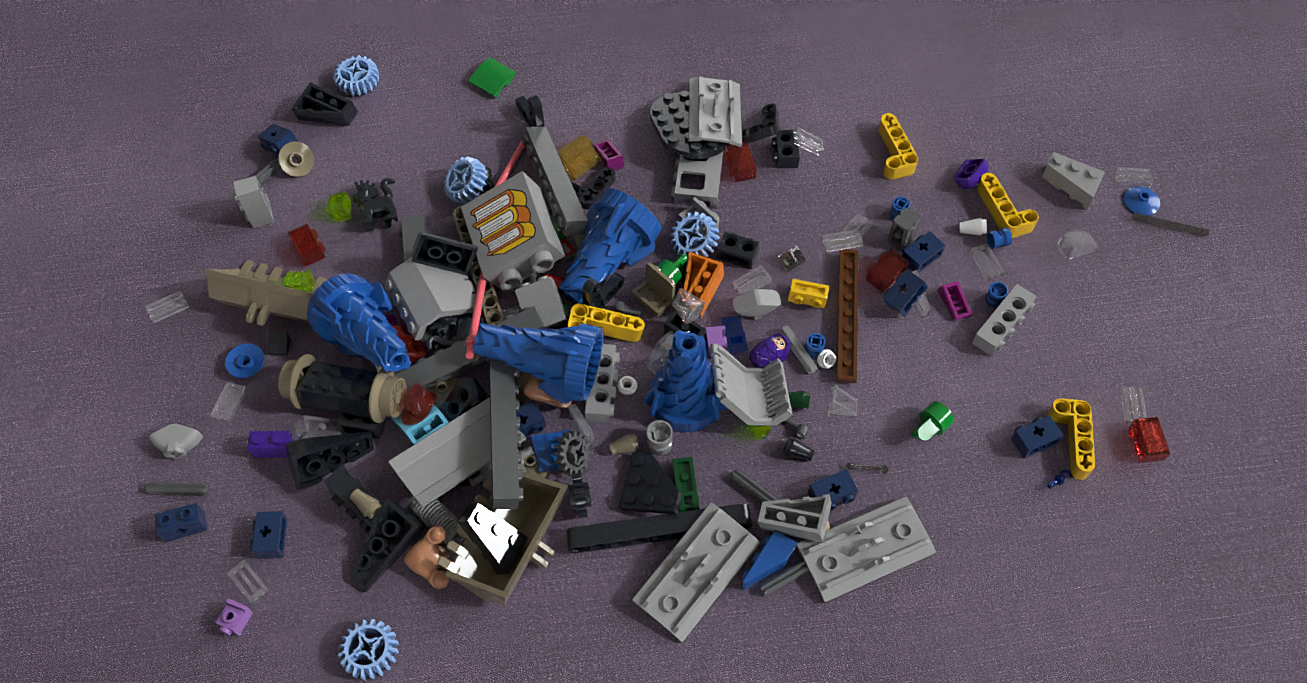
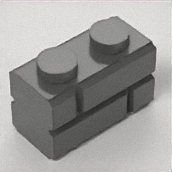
M904 208L900 215L893 220L888 243L898 250H903L914 239L920 220L919 215L908 208Z

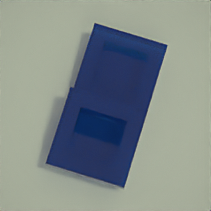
M741 316L722 317L721 323L722 326H725L728 352L732 354L748 351Z

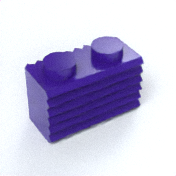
M251 430L247 449L253 458H287L285 444L293 442L295 439L289 430H279L278 432L277 430L274 432L272 430L270 432L268 430L266 432L264 430L262 432L260 430L258 432Z

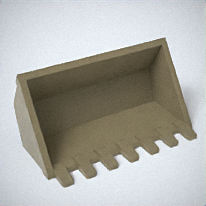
M247 260L241 269H205L209 298L222 304L248 309L246 315V322L252 323L258 312H260L257 324L261 326L265 324L269 314L308 323V303L315 290L326 281L325 277L319 276L314 285H310L308 283L311 279V274L304 273L299 282L294 281L297 274L295 270H289L284 279L279 278L283 270L281 267H275L270 275H266L265 272L268 265L264 263L260 264L256 272H252L250 270L254 262Z
M522 471V482H519V488H523V501H519L518 509H493L492 494L489 499L476 495L475 503H479L526 535L528 539L508 575H497L490 562L483 557L478 546L470 540L459 525L456 533L465 538L463 544L459 545L454 541H449L447 544V548L456 554L453 561L443 556L437 561L438 565L447 570L445 576L456 581L481 599L505 606L530 560L543 568L547 567L548 562L535 553L536 550H540L547 556H553L555 551L541 542V539L564 499L567 485ZM485 480L483 487L492 493V481Z

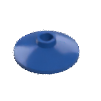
M1132 187L1123 196L1125 207L1138 216H1151L1160 207V199L1157 194L1146 187Z
M241 344L228 353L225 367L233 377L248 378L261 370L264 365L265 356L258 346L254 344Z

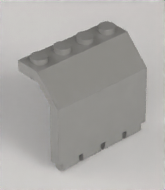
M410 257L390 271L385 281V289L392 297L393 304L399 310L400 317L406 323L408 332L411 333L414 340H421L426 327L440 317L473 313L477 292L466 275L412 262V257Z
M715 343L710 345L715 392L722 404L747 425L777 426L792 416L783 363L778 358L764 368H746L721 345Z

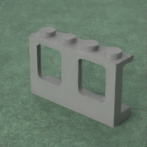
M724 151L716 156L709 157L705 162L685 160L684 155L677 152L680 155V158H676L675 168H678V172H674L673 178L676 186H672L671 197H674V204H678L679 198L693 199L696 197L698 200L710 201V208H717ZM682 174L704 175V189L680 188Z

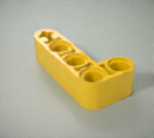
M885 113L881 116L878 131L892 157L886 160L883 175L889 180H895L912 175L915 172L918 156L895 115Z
M992 173L983 174L977 191L998 228H1008L1012 238L1032 232L1039 218L1037 212L1031 209L1017 212L997 177Z
M575 304L571 309L567 327H572L583 323L602 327L605 336L637 342L641 339L645 323L638 317L585 304Z
M1056 399L1048 410L1047 415L1051 416L1055 423L1068 424L1070 471L1076 479L1084 480L1095 468L1091 406L1082 400Z

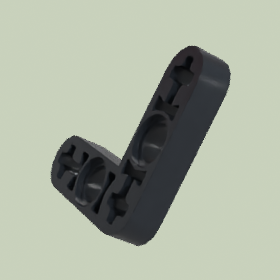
M537 95L528 99L524 96L515 99L518 110L530 127L545 126L542 104Z
M767 104L762 108L761 124L742 130V146L773 136L779 132V112L776 104Z
M602 168L586 189L570 181L574 190L578 191L576 195L582 208L590 209L592 205L596 204L605 190L612 186L615 182V171L613 168ZM597 185L603 187L599 191L593 189Z
M614 273L602 287L598 281L589 278L582 288L583 304L603 309L621 289L625 278L618 273Z

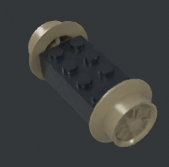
M305 354L298 360H288L280 372L278 383L280 395L283 398L290 399L292 405L297 409L312 407L368 417L376 423L383 422L387 416L398 417L404 408L407 397L405 380L395 377L394 372L390 370L386 372L382 368L379 372L320 363L310 354Z

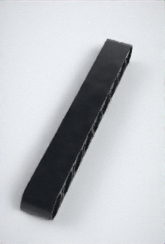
M748 504L719 507L745 529L753 526ZM705 509L572 527L566 531L568 551L570 553H584L682 539Z

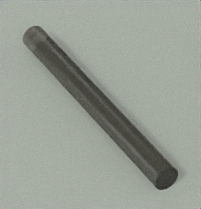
M1134 213L1133 220L1202 236L1209 235V229Z

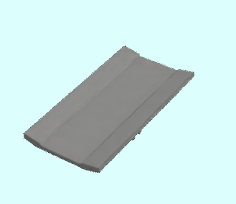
M702 77L690 78L689 141L725 142L742 147L740 84L732 80Z
M490 397L388 461L395 473L422 507L491 463ZM517 429V434H521L522 443L526 440V437Z
M903 497L825 531L823 542L806 539L797 543L796 546L818 587L824 603L936 553L926 530L907 497Z
M711 502L632 601L682 643L760 542L727 513Z

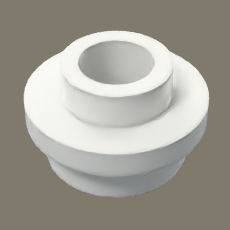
M828 349L822 350L817 358L818 365L824 369L834 366L836 363L835 354Z
M624 376L618 382V389L624 395H631L637 390V382L631 376ZM625 385H630L631 387H630V388H625L624 386H625Z

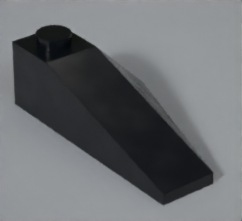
M371 431L304 438L285 444L288 464L297 490L318 484L323 481V477L331 472H335L342 464L354 462L374 450Z
M387 499L374 515L372 527L365 538V545L357 558L350 576V580L364 592H367L426 527L414 514L390 499Z

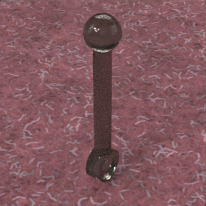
M852 462L846 464V468L849 470L853 468L880 471L882 474H886L889 470L886 465L874 467L856 465Z

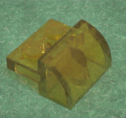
M579 135L557 151L564 168L574 181L602 161V158L592 147L593 143L584 135Z

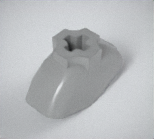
M754 289L733 299L735 311L741 316L752 317L754 321L762 319V315L772 312L781 305L779 294L775 290Z
M175 423L152 433L149 438L153 445L163 452L166 458L175 460L186 456L187 452L199 444L203 436L193 428Z

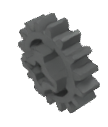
M568 431V433H562V437L557 438L559 445H554L557 449V452L553 453L554 456H557L555 464H560L558 470H563V474H582L583 469L588 468L586 462L591 461L588 457V454L592 453V451L588 450L590 443H586L587 437L582 436V432Z

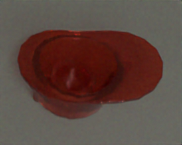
M403 325L392 326L398 332L397 336L405 343V348L411 361L410 366H412L418 358L426 355V349L420 340H414L407 327Z
M415 383L403 396L405 409L401 417L402 423L414 425L423 421L431 411L436 400V394L429 392L420 383Z

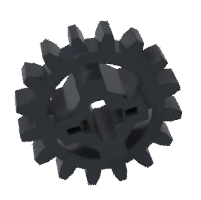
M581 473L572 474L573 484L568 485L571 510L577 509L578 519L587 518L586 507L592 506L588 482L583 483Z

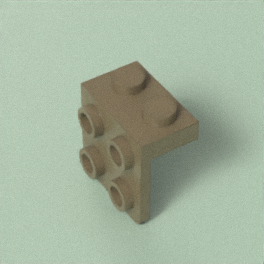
M648 262L645 270V281L634 288L631 295L658 318L674 305L675 282L671 277H667L661 272L657 265Z

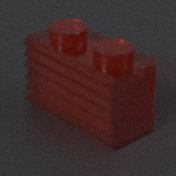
M748 142L742 143V147L735 145L727 146L724 158L725 162L730 164V176H734L736 182L755 179L757 166Z
M306 223L301 227L295 228V230L288 231V235L305 267L325 258L323 252L326 249L322 241H317L319 236L315 228L311 229L309 224Z
M892 249L888 253L884 252L876 264L872 263L868 267L866 281L883 293L908 268L909 262Z
M1159 418L1135 419L1131 423L1128 433L1130 438L1134 440V451L1136 456L1139 457L1140 462L1166 460L1171 453Z

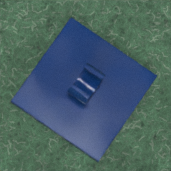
M570 430L531 436L539 473L558 470L560 464H555L557 456H554L553 453L557 452V449L554 445H559L557 438L562 437V433H568Z

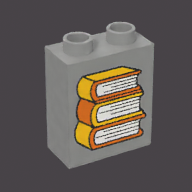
M523 171L461 207L472 243L478 246L476 256L483 277L501 291H510L518 288L522 284V280L534 273H543L550 270L554 266L555 261L565 256L541 189Z

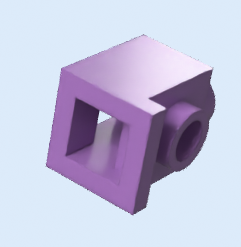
M725 326L706 327L708 357H711L710 345L713 343L727 348Z
M228 598L227 604L217 619L216 624L220 627V632L228 636L232 633L240 636L253 612L247 606Z

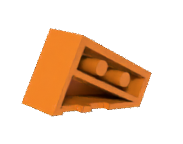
M689 252L682 298L683 310L685 314L701 319L724 277V268L722 262Z

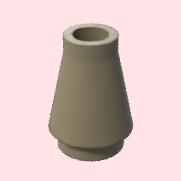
M628 433L609 444L612 455L636 452L637 449H640L635 433Z
M356 489L350 496V499L364 517L368 516L372 519L382 507L379 504V500L359 489Z

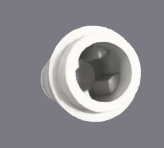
M978 218L960 222V233L982 236V234L987 233L986 219Z

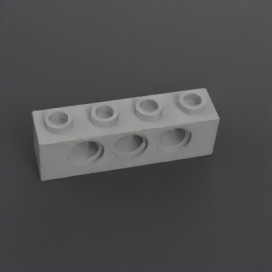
M1016 284L977 332L972 344L990 356L995 351L1000 352L1005 345L1004 340L1006 338L1010 339L1014 334V327L1016 325L1020 326L1026 318L1024 316L1026 312L1030 314L1036 304L1033 302L1036 295Z
M603 344L597 377L592 392L586 400V422L610 423V416H614L615 404H612V398H616V387H613V384L618 379V369H615V364H619L620 353L616 352V345ZM600 382H607L604 385L599 384ZM605 399L604 402H598L597 400Z

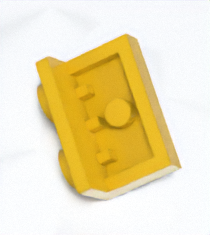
M792 279L788 301L795 304L810 305L814 308H825L829 286Z

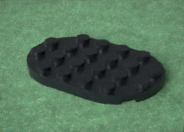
M688 91L666 93L652 104L650 108V121L663 146L671 153L675 154L678 152L684 155L685 158L703 159L722 153L724 148L729 145V143L707 140L689 141Z

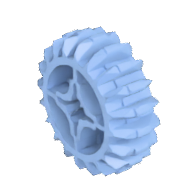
M358 55L357 58L353 56L350 59L346 58L345 61H340V65H336V69L333 70V80L336 87L347 96L350 94L353 97L356 94L359 96L362 93L367 94V91H372L373 87H377V82H379L377 66L371 59H367L366 56L361 58Z
M461 157L460 161L456 160L454 165L451 164V169L447 170L448 174L444 176L446 180L443 182L445 185L443 190L446 192L445 195L453 202L462 205L469 203L476 196L479 197V193L483 191V186L487 185L485 180L488 177L486 176L485 166L475 158Z
M695 212L694 215L688 213L687 218L681 216L682 221H676L678 226L672 227L674 233L670 234V237L673 238L670 242L674 245L673 250L677 252V255L686 254L689 256V252L708 257L707 252L714 253L712 246L716 247L718 245L715 241L719 240V236L716 235L719 233V230L715 228L717 224L712 221L710 216L706 217L704 213L699 215L698 212ZM704 226L707 228V237L703 236ZM683 236L687 238L685 248L682 242Z
M372 619L368 625V622L363 620L362 626L354 623L355 630L347 629L348 637L342 636L341 639L345 643L339 645L338 648L342 652L338 654V657L343 659L340 664L346 667L345 671L348 674L352 673L354 678L360 675L362 680H366L369 674V677L374 679L376 672L383 676L382 669L390 670L391 667L388 663L396 661L392 655L398 654V649L394 647L398 646L399 642L395 640L396 634L391 632V627L389 625L384 627V622L380 621L377 624L375 619ZM377 634L381 637L368 639L366 635ZM359 640L358 647L355 650H353L355 644ZM365 643H367V644L370 646V648L372 649V650L370 651L371 654H372V657L370 656L369 653L366 652V651H367V650H366L367 646H366ZM383 646H385L383 654L378 659L379 651H381L384 648ZM370 660L372 664L359 665L355 662Z

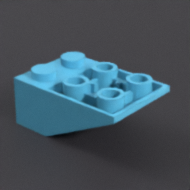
M422 392L405 402L404 408L398 417H391L412 446L449 423L440 410Z

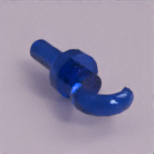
M1062 470L1060 475L1054 477V481L1047 484V487L1051 489L1057 484L1062 485L1066 479L1064 473L1068 474L1070 478L1073 477L1072 473L1069 470Z

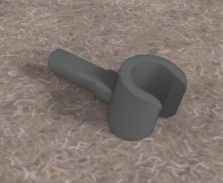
M623 302L615 303V312L640 316L641 311L625 308Z
M790 419L784 421L796 429L795 435L798 438H806L808 431L805 424H797Z

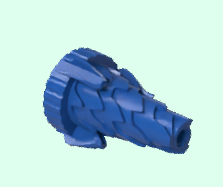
M607 188L596 204L590 207L587 214L588 222L583 234L585 237L581 242L582 246L577 252L574 262L566 271L568 275L558 287L565 298L574 303L583 304L582 288L589 278L595 279L601 285L608 275H612L622 262H626L627 266L632 267L635 263L640 262L655 250L654 241L662 230L660 222L644 205L630 195L614 188Z
M346 273L331 277L315 290L307 306L308 323L324 341L332 345L337 344L339 351L345 355L359 358L365 357L377 367L381 366L386 372L389 370L392 372L407 370L410 367L411 361L409 360L405 343L397 336L398 332L389 324L381 312L390 311L392 305L387 292L384 291L378 281L371 283L359 275Z
M480 323L473 352L483 357L504 361L507 366L515 367L522 372L545 380L539 383L538 389L543 390L547 395L561 403L568 404L572 400L583 401L589 398L600 365L604 334L602 327L583 323L579 326L557 330L524 327L521 329L507 325L497 327Z
M680 330L673 336L672 346L669 347V359L661 370L655 374L651 382L650 391L643 399L644 404L650 407L649 414L657 420L668 422L673 431L692 433L702 430L714 423V421H718L721 410L727 409L716 396L713 369H711L710 361H707L704 337Z

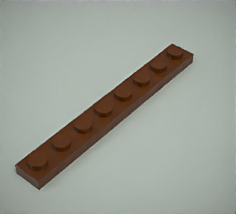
M840 249L837 382L856 383L858 250Z

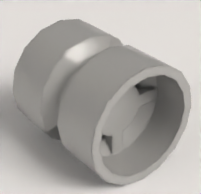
M653 421L647 428V447L652 454H667L672 448L673 429L666 421Z

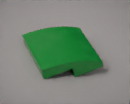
M488 58L477 68L468 81L497 98L503 87H508L517 73L496 60Z

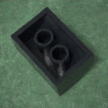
M419 232L413 246L412 262L467 276L478 246Z

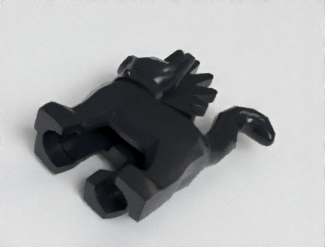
M387 177L381 181L380 189L385 195L382 197H378V188H374V183L369 186V180L366 183L360 180V185L354 182L357 193L352 196V200L360 208L364 218L362 224L365 232L374 230V218L383 217V220H381L383 228H390L392 220L398 221L397 211L393 203V193L387 186L395 183L393 178Z
M452 315L435 320L428 325L432 326L429 331L438 329L437 334L442 331V334L445 335L446 331L450 329L452 330L451 339L430 335L425 340L427 350H432V343L449 348L456 341L466 340L467 336H469L472 318L465 315ZM480 317L479 324H485V317Z

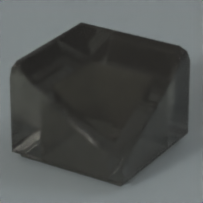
M797 245L778 256L787 271L798 267L806 261Z

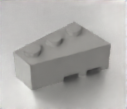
M1053 152L1042 178L1058 190H1064L1069 194V198L1072 200L1076 199L1087 210L1105 172Z
M256 176L233 182L235 190H232L235 201H238L241 212L244 213L246 222H250L253 228L273 223L274 218L268 195L263 193L265 191L260 187L261 184Z
M827 494L814 498L803 497V499L765 501L762 503L758 518L761 530L770 532L776 530L784 535L823 542L832 504L830 495Z

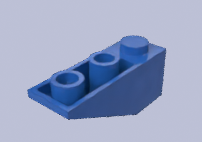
M776 530L772 536L768 534L762 544L764 549L761 553L757 552L752 560L754 565L751 570L746 569L741 578L743 581L742 589L746 590L784 568L793 555L797 542Z

